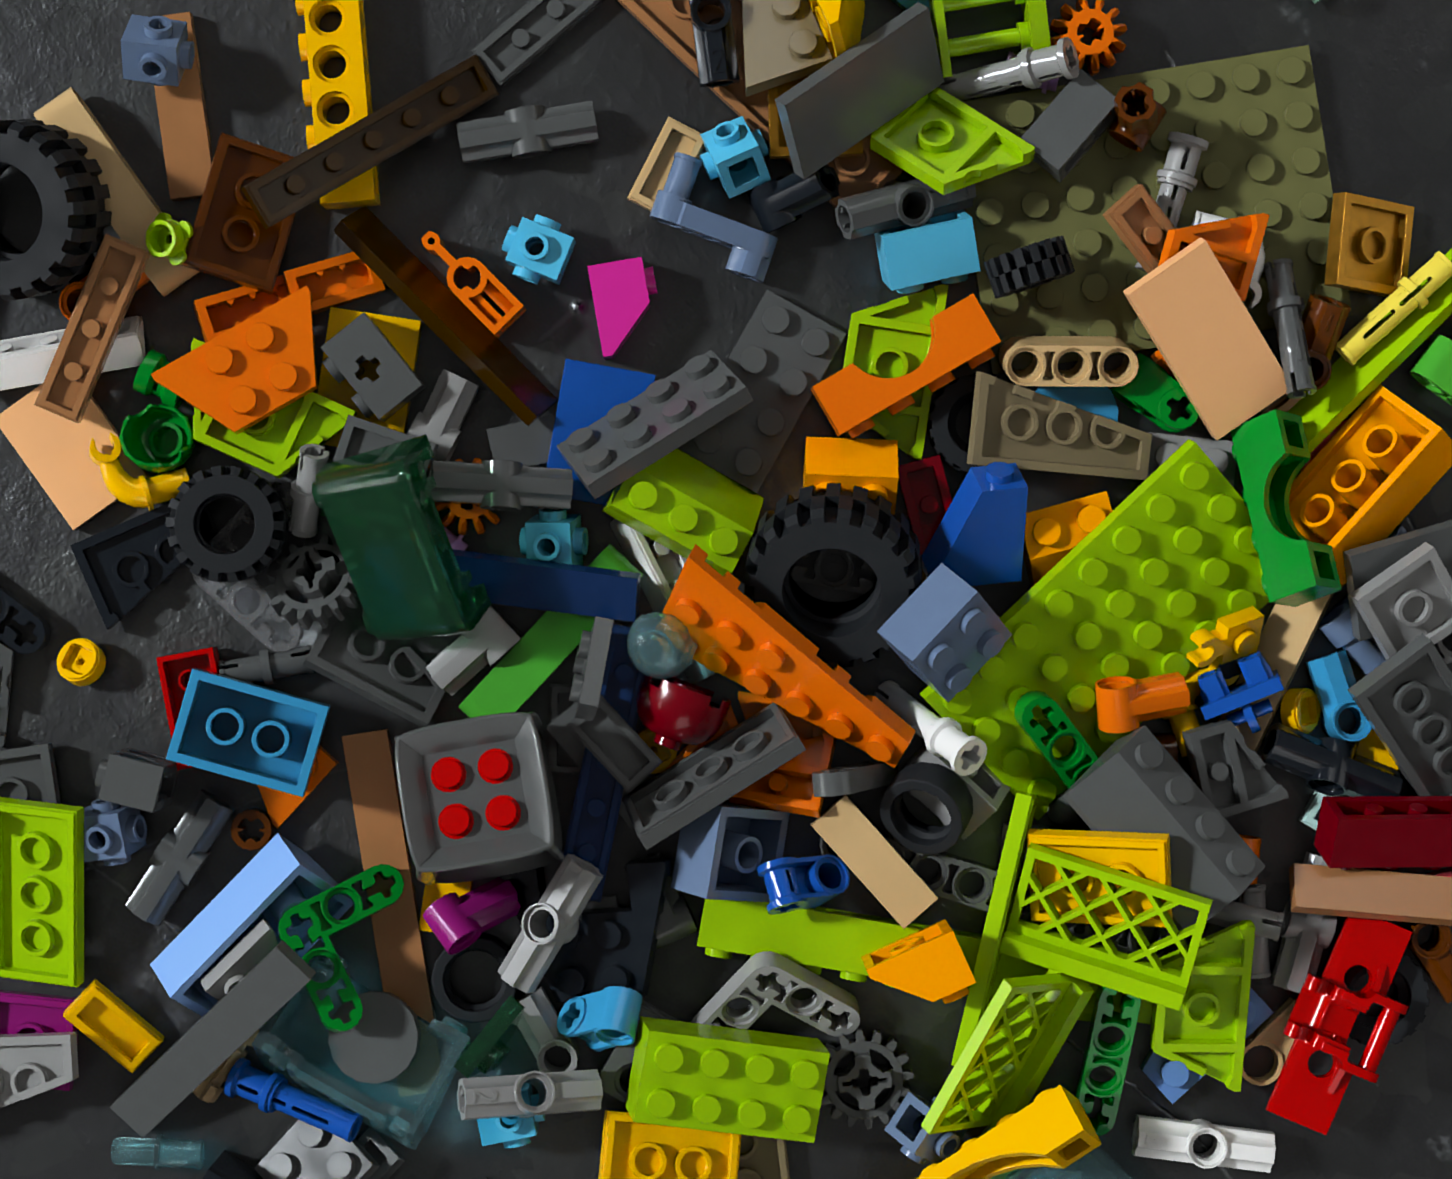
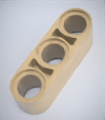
M1016 336L1004 342L998 355L999 363L1009 379L1020 386L1119 387L1130 383L1137 375L1139 368L1138 358L1132 349L1120 338L1112 336ZM1025 351L1033 353V360L1029 367L1024 370L1012 369V361L1017 354ZM1067 352L1078 353V362L1073 368L1065 371L1058 369V361L1062 355ZM1114 352L1124 353V360L1119 368L1112 371L1104 370L1105 359Z

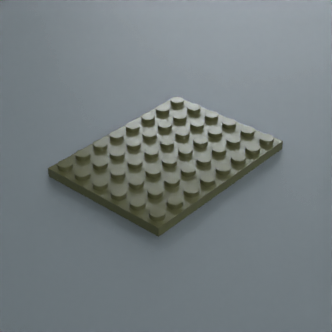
M1309 45L1097 79L1095 81L1115 97L1122 86L1130 87L1141 82L1153 89L1154 100L1166 109L1167 113L1142 152H1136L1125 147L1112 138L1106 130L1061 183L1032 160L1029 164L975 183L976 198L973 200V207L964 209L973 218L981 270L974 272L979 303L1001 340L999 344L992 348L996 356L988 360L990 373L993 375L1005 373L999 363V351L1005 341L1016 336H1112L1123 340L1133 352L1157 349L1123 293L1125 289L1147 275V273L1135 268L1138 261L1103 217V214L1137 184H1142L1156 202L1160 189L1156 175L1157 171L1164 167L1171 144L1167 138L1169 132L1172 131L1193 135L1209 142L1207 151H1202L1194 176L1198 180L1196 188H1193L1192 192H1187L1177 228L1191 226L1196 211L1225 218L1258 213L1268 214L1270 216L1262 241L1265 263L1271 262L1272 268H1275L1273 264L1275 259L1289 258L1293 261L1297 293L1300 298L1304 299L1305 307L1310 294H1322L1347 304L1351 308L1348 317L1353 316L1349 290L1324 285L1333 190ZM1066 85L1057 86L1056 92L1047 90L1046 94L1041 93L1042 89L962 102L1021 138ZM1064 236L1075 272L1020 293L995 298L984 266L985 261L1035 242L1038 243L1045 239ZM1263 271L1259 281L1262 290L1259 303L1253 308H1249L1252 299L1250 289L1243 303L1260 331L1275 329L1273 317L1269 316L1266 306L1270 302L1265 272ZM1025 351L1017 354L1012 361V369L1024 370L1029 367L1033 360V353ZM1114 352V353L1110 354L1109 356L1120 355V354H1124V353H1122V352ZM1065 353L1059 359L1058 365L1077 362L1079 358L1078 353Z

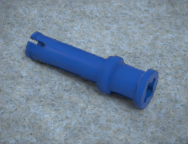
M243 1057L235 1062L225 1082L224 1094L232 1099L237 1096L258 1104V1109L265 1113H272L278 1110L311 1126L343 1138L349 1143L355 1139L362 1125V1114L354 1113L321 1097L291 1086L283 1074L275 1072L271 1075L251 1066L250 1060Z

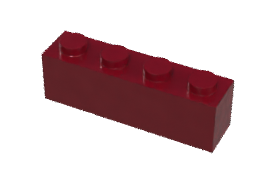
M1452 796L1323 797L1314 846L1329 868H1340L1342 870L1379 868L1393 871L1399 867H1421L1427 870H1439L1442 867H1452Z

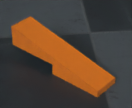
M354 252L284 271L283 275L277 276L271 294L242 286L194 300L193 309L203 340L206 343L306 285L312 294V315L329 310L330 307L336 308L384 292L386 289L383 281Z

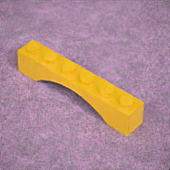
M1058 1085L1055 1088L1039 1093L1035 1097L1034 1102L1019 1112L1002 1117L997 1122L996 1127L979 1138L967 1140L959 1147L956 1153L942 1162L927 1166L916 1179H990L994 1176L1023 1168L1050 1167L1065 1169L1102 1145L1079 1099L1062 1085Z

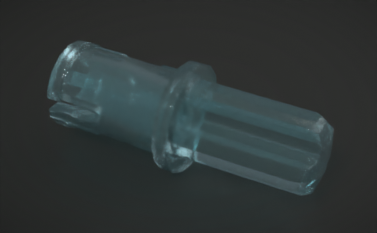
M158 1134L156 1139L117 1137L114 1138L111 1146V1159L116 1165L154 1166L155 1171H161L162 1167L196 1168L201 1170L204 1164V1139H164L163 1134Z

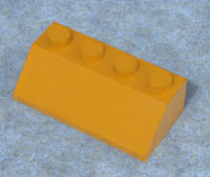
M1380 384L1295 478L1289 496V509L1292 521L1300 534L1309 541L1332 546L1341 587L1346 583L1343 551L1384 540L1393 532L1451 468L1452 439L1440 426Z

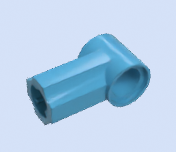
M1346 650L1305 662L1323 714L1321 722L1325 734L1328 737L1338 738L1347 742L1360 741L1367 737L1372 727L1347 690L1356 683ZM1344 709H1349L1356 718L1355 728L1349 734L1343 732L1338 724L1339 715Z

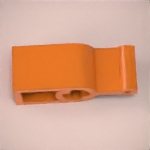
M428 231L421 238L425 249L431 255H438L449 266L446 279L454 295L497 338L527 310L480 261L471 257H463L456 260L445 249L442 239L432 231ZM466 270L472 274L476 270L479 271L481 276L479 285L473 290L469 286L459 289L457 281L461 272ZM486 295L505 313L503 317L484 299Z

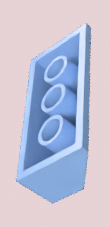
M277 833L158 955L150 966L170 998L200 1016H204L218 1000L205 992L199 981L262 919H265L273 929L279 944L281 941L278 935V924L283 914L290 908L338 885V883L305 851ZM338 894L328 901L327 908L330 915L339 920L353 905V901L346 895ZM295 916L291 918L292 925L286 931L290 937L293 935L300 937L304 949L295 952L302 958L314 945H311L306 933L312 925L309 920L301 922Z

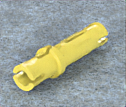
M1438 251L1411 277L1401 278L1397 282L1398 288L1337 342L1335 347L1337 352L1351 366H1354L1365 353L1386 337L1416 308L1422 310L1429 304L1427 298L1452 276V262L1443 253ZM1427 279V283L1400 306V302ZM1391 312V315L1387 319H1385L1378 327H1376L1368 336L1363 338V335L1365 333H1367L1384 316Z

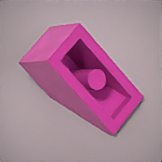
M642 257L587 266L604 360L616 357L651 307L649 295L658 294L653 266L644 268Z

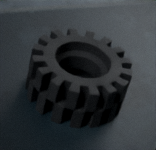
M1064 236L1045 239L1038 243L1035 242L984 262L995 298L1020 293L1075 272Z

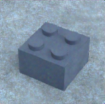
M943 563L929 575L877 631L910 670L948 703L958 692L964 690L969 685L972 677L990 658L1001 651L1004 643L1012 635L979 592Z
M726 800L680 829L671 888L704 899L770 902L764 877L758 876L757 867L765 862L783 858L790 813L730 803L729 800Z

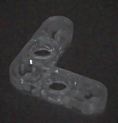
M270 482L277 493L282 491L285 494L283 505L286 507L285 511L289 521L293 506L290 487L283 483ZM245 503L208 544L222 552L239 550L240 548L234 544L232 538L234 529L243 523H248L255 528L254 517L248 515L251 511L249 506ZM192 573L193 579L199 587L270 650L275 652L288 651L297 647L301 642L304 629L299 621L288 630L292 636L289 642L284 639L275 642L272 639L275 630L267 622H262L260 628L254 625V621L266 614L271 602L270 597L265 591V586L255 577L237 582L229 589L226 597L220 594V591L227 587L223 582L207 581L205 577ZM243 588H252L260 596V606L252 614H244L236 606V596ZM276 611L269 614L279 624L286 622L284 617H279Z

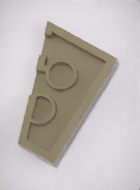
M741 0L746 97L809 76L833 60L808 0Z

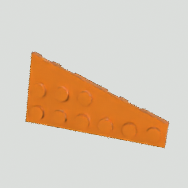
M695 544L651 637L664 643L671 650L678 651L703 664L710 671L719 673L740 684L749 692L760 695L786 709L790 714L801 717L827 731L832 737L841 739L864 751L873 759L882 761L895 768L909 746L916 730L876 696H864L848 683L851 678L848 672L839 665L834 669L829 667L816 656L819 651L816 645L766 603H754L738 590L741 582L728 571L723 576L705 562L708 554Z

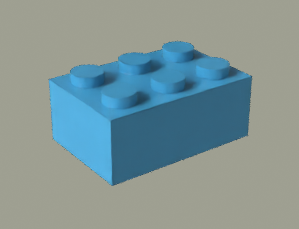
M192 668L166 760L303 797L306 794L331 705L203 669Z

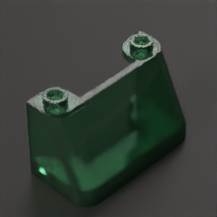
M426 434L327 463L318 471L316 481L312 484L314 500L319 508L324 509L363 607L365 628L369 634L375 635L382 642L450 636L471 631L491 606L484 583L472 587L468 585L473 579L470 570L461 572L430 493L437 484L433 476L426 478L424 462L434 457Z

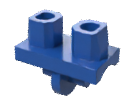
M1260 651L1238 660V665L1245 682L1233 687H1228L1221 668L1212 669L1198 675L1202 697L1200 699V708L1205 720L1241 707V710L1226 715V719L1235 726L1247 722L1252 733L1261 731L1257 718L1273 712L1272 705L1269 699L1254 705L1251 703L1282 691L1284 687L1278 670L1272 671L1269 663Z

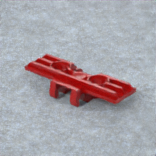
M1346 917L1321 978L1311 973L1307 974L1286 1023L1283 1034L1295 1040L1265 1108L1267 1111L1327 1135L1352 1075L1377 1083L1380 1074L1376 1073V1070L1400 1014L1405 1015L1409 1007L1386 995L1413 933L1412 931L1386 920ZM1355 965L1364 966L1369 975L1366 986L1358 991L1349 990L1344 982L1346 971ZM1372 1003L1379 1004L1383 1007L1361 1059L1357 1064L1348 1059L1351 1048L1346 1045L1347 1039L1359 1012L1366 1014ZM1319 1050L1331 1054L1333 1059L1331 1069L1324 1075H1314L1308 1067L1310 1056Z

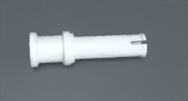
M888 680L879 685L878 688L886 693L889 699H886L878 692H875L874 696L916 730L915 733L924 739L927 751L935 757L947 759L950 762L951 769L958 775H970L983 764L987 755V746L983 740L977 736H968L962 731L961 724L950 717L940 718L900 688L894 681Z

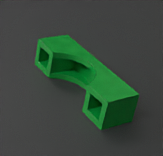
M1274 409L1242 423L1231 431L1233 441L1232 455L1239 467L1243 484L1242 498L1249 511L1253 528L1251 534L1252 543L1259 555L1263 572L1261 578L1262 587L1268 596L1269 603L1297 607L1342 590L1332 546L1311 542L1302 536L1295 527L1290 514L1289 496L1292 484L1301 468L1311 459L1301 415Z

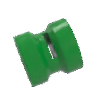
M151 349L136 373L133 390L145 396L154 394L160 397L162 404L178 409L184 399L157 384L151 376L153 372L171 362H168L166 355Z

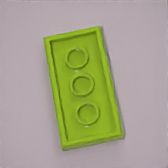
M0 797V977L70 987H79L84 983V807Z

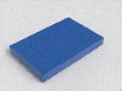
M565 359L546 468L571 469L563 459L557 445L567 440L570 434L577 429L587 427L607 415L608 411L614 406L626 403L644 392L655 381L656 375ZM572 470V500L605 505L613 489L594 499Z

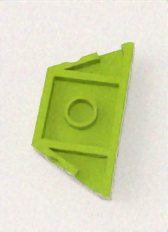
M939 87L872 132L870 139L871 150L942 195L1029 164L1035 156V147Z
M937 285L925 291L909 296L906 295L887 303L852 313L843 368L853 363L864 372L880 378L901 377L917 369L924 361L930 347V319L945 310L949 285ZM928 386L913 393L912 396L915 403L899 413L891 416L889 410L886 409L872 417L876 425L871 428L873 431L886 440H898V448L916 460H922L932 397Z
M194 338L191 343V351L205 342ZM311 392L237 435L194 407L193 439L280 479L299 464V450L301 446L306 444L322 446L344 429L348 415L356 417L357 412L315 392Z
M1242 920L1202 938L1180 1011L1153 1003L1150 1046L1153 1052L1170 1061H1180L1186 1065L1187 1069L1201 1076L1206 1074L1223 1082L1226 1088L1234 1092H1241L1255 939V925L1251 920ZM1179 949L1159 958L1163 965L1182 971L1185 958Z

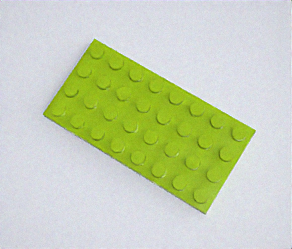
M1188 439L1091 533L1084 537L999 618L1012 635L1004 643L1001 651L990 658L972 677L971 682L964 690L958 692L949 703L929 686L920 693L941 718L950 717L961 724L964 733L968 736H977L986 743L987 755L983 763L1003 784L1011 787L1009 791L1014 796H1016V792L1020 791L1037 795L1038 802L1034 815L1035 819L1039 820L1047 812L1049 804L1053 802L1058 794L1067 790V787L1017 723L1014 714L1017 701L1029 691L1038 690L1045 692L1058 703L1098 758L1116 740L1131 733H1106L1099 730L1095 692L1096 681L1111 676H1127L1141 679L1173 672H1179L1185 677L1187 674L1199 669L1186 658L1188 652L1199 648L1190 639V635L1199 629L1214 630L1218 618L1251 606L1260 611L1269 602L1268 596L1262 587L1261 578L1263 572L1258 552L1252 543L1251 534L1253 528L1244 499L1198 444ZM1038 705L1031 710L1034 715L1033 719L1040 723L1045 730L1053 726L1044 717L1042 708ZM1062 736L1057 739L1052 748L1054 757H1064L1071 752L1073 748L1072 737ZM1085 770L1084 772H1082L1081 775L1079 776V778H1080L1087 770Z

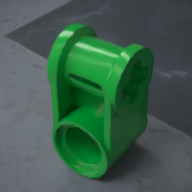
M1141 353L1136 354L1139 368L1135 378L1124 386L1110 388L1112 394L1121 402L1144 415L1168 433L1184 431L1194 424L1199 417L1180 384L1160 365ZM1177 401H1181L1185 405L1182 413L1186 416V419L1180 417L1173 421L1168 417L1171 413V408L1167 403L1173 405Z

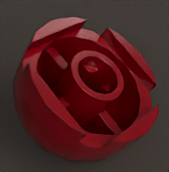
M645 670L636 699L637 713L643 725L656 733L655 743L679 751L682 743L691 745L701 744L710 740L720 730L726 719L731 700L723 697L720 705L711 701L714 694L711 690L667 674L661 682L652 680L655 671Z

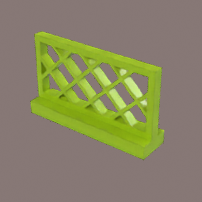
M1031 842L1027 850L1007 930L1003 935L999 953L1180 1011L1189 986L1213 900ZM1036 859L1055 865L1062 879L1043 887L1033 872ZM1086 876L1098 878L1108 893L1088 902L1076 881ZM1029 885H1031L1034 892L1027 895ZM1067 886L1079 906L1060 915L1048 895ZM1133 890L1145 893L1153 907L1133 916L1121 896ZM1159 898L1164 899V900H1167V901H1165V902L1162 903ZM1038 899L1051 920L1040 925L1020 919L1023 907ZM1113 900L1125 921L1104 929L1093 909ZM1178 905L1198 910L1199 914L1196 923L1180 931L1167 910ZM1084 914L1096 934L1086 939L1075 937L1071 934L1065 922ZM1158 915L1170 935L1150 944L1138 924ZM1130 928L1141 949L1127 954L1118 951L1110 937ZM1192 935L1190 945L1188 947L1184 938H1187ZM1175 943L1185 958L1182 971L1163 965L1155 952Z
M1048 969L1045 975L1004 978L921 1124L923 1129L930 1135L988 1125L994 1128L1002 1117L1011 1113H1017L1028 1106L1094 990L1082 979ZM1015 994H1021L1011 1002Z

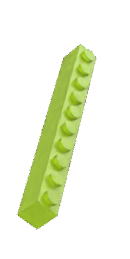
M704 899L697 946L705 947V955L722 959H731L732 952L750 955L751 958L756 953L772 951L817 975L822 973V968L840 971L839 977L842 979L866 982L869 975L861 956L930 925L911 922L903 929L892 918L822 906L771 915L768 914L766 907L770 902ZM952 929L973 974L982 934ZM1001 953L990 1002L1004 978L1045 975L1048 968ZM1085 981L1094 990V993L1078 1020L1091 1021L1098 985ZM1118 991L1112 997L1114 1011L1120 1013L1121 998L1126 994ZM1015 994L1011 1001L1016 999L1021 994ZM1141 999L1137 1022L1151 1023L1152 1002Z

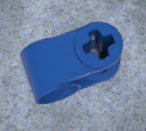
M829 854L802 858L783 857L765 862L757 867L758 876L764 877L770 900L766 907L768 914L771 915L819 907L843 893L848 888L850 882V873L846 864L835 855Z

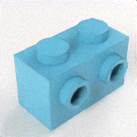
M963 209L930 218L921 226L903 225L874 233L882 281L891 291L897 290V293L900 294L914 293L922 290L924 283L941 280L943 284L959 283L967 280L968 274L981 271L973 218Z

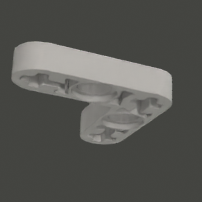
M763 951L749 958L691 1021V1023L748 1029L772 1004L828 1035L839 1037L841 1034L846 1036L853 1033L860 1025L861 1018L857 999L850 992L778 953ZM808 988L815 992L811 998L806 1000H798L791 996L796 990ZM736 998H745L751 1002L749 1006L740 1010L727 1006L731 1000Z

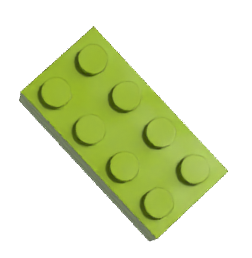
M640 1016L625 1107L633 1122L814 1143L830 1052L818 1038Z

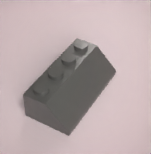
M1145 725L1116 740L1062 795L1092 831L1170 834L1171 886L1212 899L1213 902L1207 921L1238 898L1266 867ZM1182 905L1172 908L1173 922L1180 931L1195 924L1199 911Z

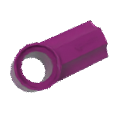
M498 877L460 897L457 893L444 895L425 910L423 918L449 955H453L472 945L481 936L482 932L516 916L521 906L518 901L517 891L511 882Z

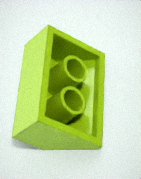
M675 449L614 487L602 512L686 559L695 544L708 554L705 562L723 576L727 571L729 573L733 572L753 535L764 498L683 451Z

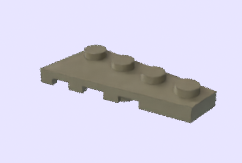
M976 371L967 464L987 466L993 462H1005L1008 464L1016 463L1019 469L1136 480H1146L1148 478L1152 434L1041 395L1033 390L1014 385L987 373Z

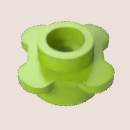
M159 213L146 231L145 241L149 252H151L153 257L168 258L172 265L183 264L187 258L185 249L188 246L189 239L193 236V227L188 221L178 222L173 220L169 213Z

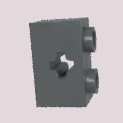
M364 312L321 346V349L328 356L322 361L323 365L339 384L345 379L357 392L351 399L367 419L375 415L379 420L385 422L427 388L378 326ZM366 360L373 364L380 362L376 369L380 377L375 381L368 377L363 379L360 377L365 372L361 364Z

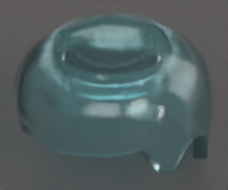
M652 612L642 614L633 622L627 635V654L633 666L648 677L666 680L680 675L693 663L692 658L697 649V644L692 641L687 627L674 615Z

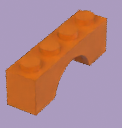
M974 293L930 319L931 342L928 353L922 364L911 373L896 378H880L864 372L852 363L812 386L811 391L838 437L848 432L851 439H854L876 426L872 420V417L888 409L891 416L915 403L912 394L928 386L931 393L955 380L951 371L968 363L972 370L996 356L992 348L999 344L1001 340Z

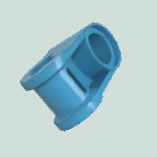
M609 986L601 991L583 996H574L563 1005L557 1018L558 1031L566 1037L576 1036L586 1041L587 1046L596 1052L616 1046L631 1045L635 1041L643 997L637 991L622 986Z

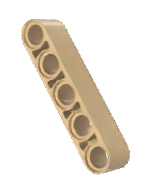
M70 87L33 114L37 120L43 121L45 125H57L67 130L69 135L67 139L78 138L87 147L88 152L84 156L87 159L97 160L102 169V173L97 175L100 184H108L111 198L104 200L105 211L112 212L111 226L121 240L149 252L145 241L146 231L149 225L154 222L155 217L163 212L86 103ZM150 255L144 270L147 277L164 297L200 272L182 266V264L172 265L166 257H153L152 255Z

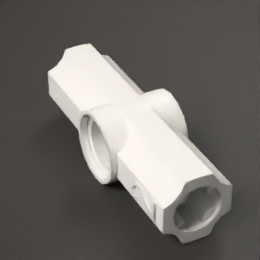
M1138 1114L1133 1124L1132 1154L1134 1156L1194 1163L1196 1166L1204 1169L1218 1166L1266 1173L1271 1172L1272 1165L1274 1164L1276 1146L1275 1133L1272 1131L1212 1124L1204 1119L1186 1121ZM1202 1134L1213 1135V1145L1207 1152L1196 1153L1193 1151V1144L1198 1136Z

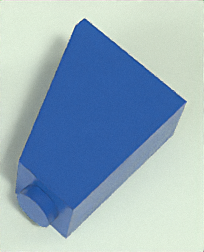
M993 462L987 466L971 467L922 555V569L926 578L943 563L970 586L1022 580L1028 486L1016 463Z

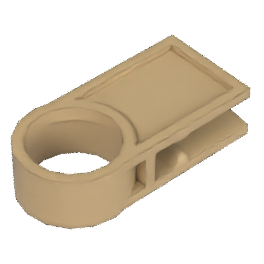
M1291 997L1245 1040L1244 1056L1249 1049L1259 1045L1271 1048L1274 1054L1273 1067L1264 1076H1249L1243 1068L1242 1077L1253 1085H1269L1278 1079L1295 1040L1283 1034L1296 1002Z

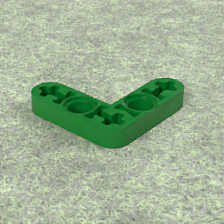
M380 864L367 869L290 908L279 921L278 935L280 941L283 940L294 951L304 949L298 935L290 937L286 931L292 925L291 918L295 916L301 922L306 920L311 922L312 926L306 932L311 945L317 939H320L324 946L310 950L302 959L307 964L312 958L318 956L329 959L333 965V975L328 981L323 983L310 980L304 988L321 1022L332 1032L344 1033L354 1028L362 1017L363 1007L329 937L390 907L399 899L403 892L404 881L400 872L390 865ZM380 874L383 880L391 878L394 881V885L389 890L390 897L385 898L382 893H376L366 899L371 908L363 910L361 896L352 886L359 883L361 892H364L375 884V875ZM342 894L350 897L354 904L352 916L348 919L337 920L330 915L327 907L328 901L333 896ZM339 980H341L345 988L336 991L342 1004L350 1002L353 1005V1010L348 1014L350 1022L343 1024L340 1018L331 1020L328 1013L334 1008L329 994L323 1000H320L316 993L330 989Z

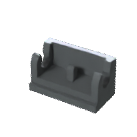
M1080 69L1078 77L1071 79L1021 137V139L1035 147L1033 160L1061 183L1116 117L1115 96Z

